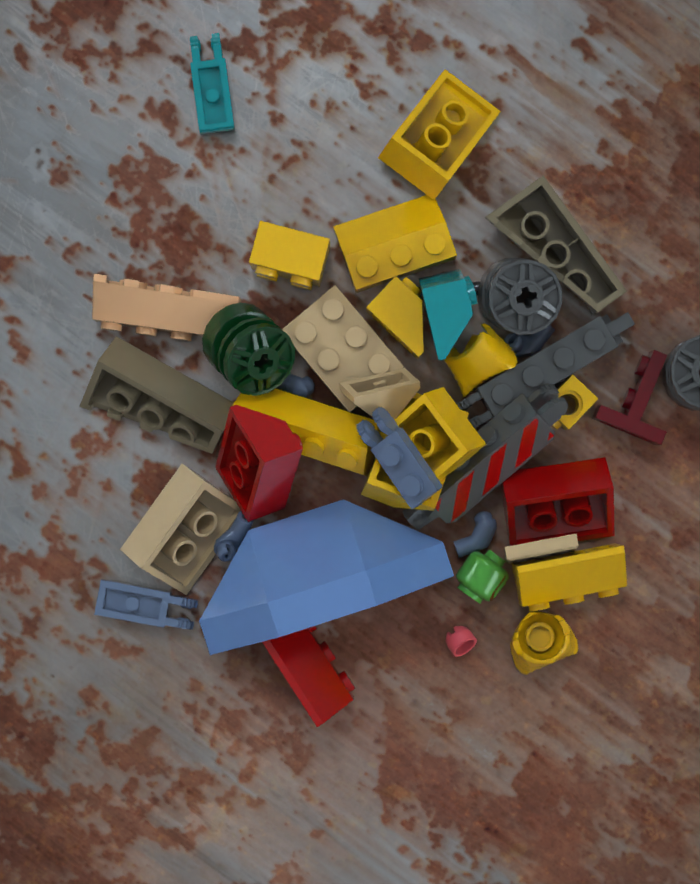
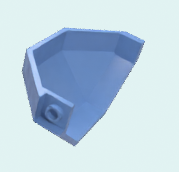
M342 499L248 530L199 623L209 654L213 655L279 638L378 606L454 576L444 543L441 540Z

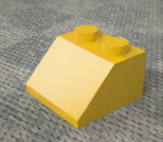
M395 276L366 307V312L418 360L424 352L422 300L418 297L421 294V290L407 277L401 281Z
M444 387L424 393L394 419L400 428L403 427L438 480L459 468L486 445L485 441ZM382 431L379 433L383 439L388 436Z

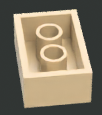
M336 285L282 329L290 336L295 350L348 412H352L358 406L340 390L339 383L404 368L402 363Z

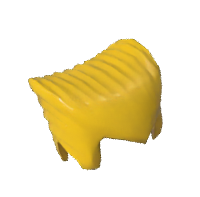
M485 323L480 325L487 333L483 331L479 335L472 334L462 353H459L453 346L446 359H444L454 375V379L460 386V392L463 397H466L470 391L477 388L484 380H488L489 377L500 374L505 370L512 369L518 363L514 350L510 345L499 337L491 326Z
M531 611L515 629L510 647L515 667L521 674L528 675L537 669H541L571 655H576L578 652V641L571 627L560 615Z

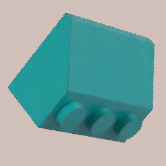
M460 269L419 278L438 360L446 359L473 316L471 305L478 304L473 282L469 276L464 277Z

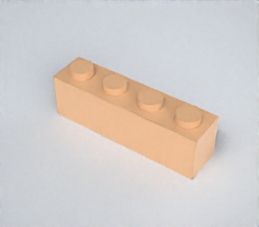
M94 274L92 319L96 322H101L100 328L121 332L123 325L136 327L135 333L140 335L156 336L157 330L171 332V339L191 341L192 335L203 337L206 325L217 312L228 305L241 303V299L238 296L194 289L187 292L183 291L182 288L163 284H155L154 287L147 286V283L125 278L124 280H119V282L107 280V275Z

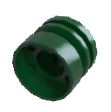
M237 303L226 306L212 317L206 325L202 337L203 353L208 362L235 389L246 395L257 396L269 393L280 386L291 373L295 361V346L290 336L253 304Z

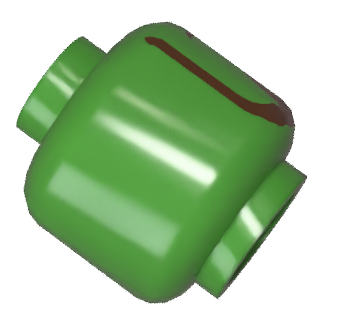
M489 549L485 555L479 551L471 552L456 574V579L460 583L457 588L479 604L483 600L493 601L509 579L508 572L502 568L506 561Z

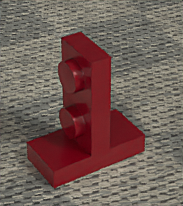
M652 350L648 356H641L634 372L635 375L639 376L634 389L628 388L621 407L626 409L624 414L603 405H598L592 419L654 445H662L667 432L644 423L641 419L667 355Z

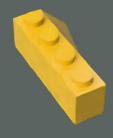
M276 388L269 393L257 396L246 395L240 392L233 406L239 405L286 421L291 431L296 433L301 439L303 446L301 455L368 477L375 456L371 451L372 448L361 439L356 425L364 419L372 423L380 433V429L373 419Z

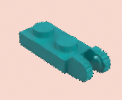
M219 33L211 34L212 38L210 40L211 48L214 51V59L201 61L200 52L202 50L198 36H190L193 61L190 63L200 135L235 130L226 59L223 58Z

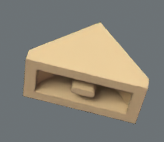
M402 368L339 383V388L356 406L372 416L374 410L382 407L388 411L393 419H396L420 389V381L407 369Z

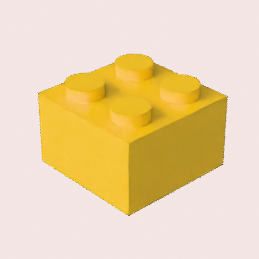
M260 221L249 264L259 278L277 282L279 276L290 279L291 286L311 291L312 285L318 287L321 285L330 250V239Z

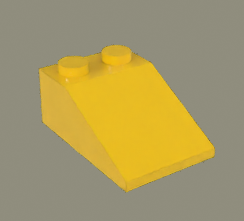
M444 69L391 137L378 158L435 200L501 111Z

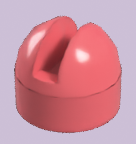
M464 626L453 627L455 631L453 634L450 632L446 634V644L455 657L468 653L477 643L473 633Z

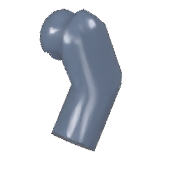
M549 325L548 328L535 334L516 335V333H511L505 337L504 341L514 350L516 357L533 356L542 349L555 329Z
M289 374L277 389L306 398L307 395H311L314 392L315 385L308 376L301 378Z
M242 511L238 513L232 526L215 541L214 552L221 561L227 562L234 558L236 550L240 547L254 520L248 522Z
M482 511L476 514L474 517L476 525L472 535L453 541L459 558L489 546L497 530V522L493 519L490 512Z

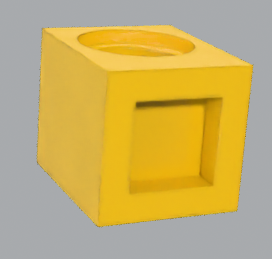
M573 374L568 376L557 389L559 391L558 397L562 395L571 396L576 403V408L571 415H562L552 425L556 430L560 427L569 430L598 400Z

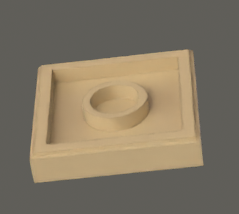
M577 534L507 546L504 548L506 563L512 564L574 552L579 546Z

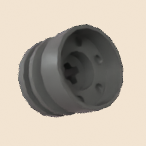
M505 258L492 264L482 275L478 286V304L484 317L494 326L519 335L535 334L548 328L557 318L562 305V287L556 274L545 264L524 258ZM522 290L530 293V297H527L524 301L525 305L516 300V296H520Z
M700 335L677 344L667 355L662 368L663 385L668 396L679 406L691 411H700Z

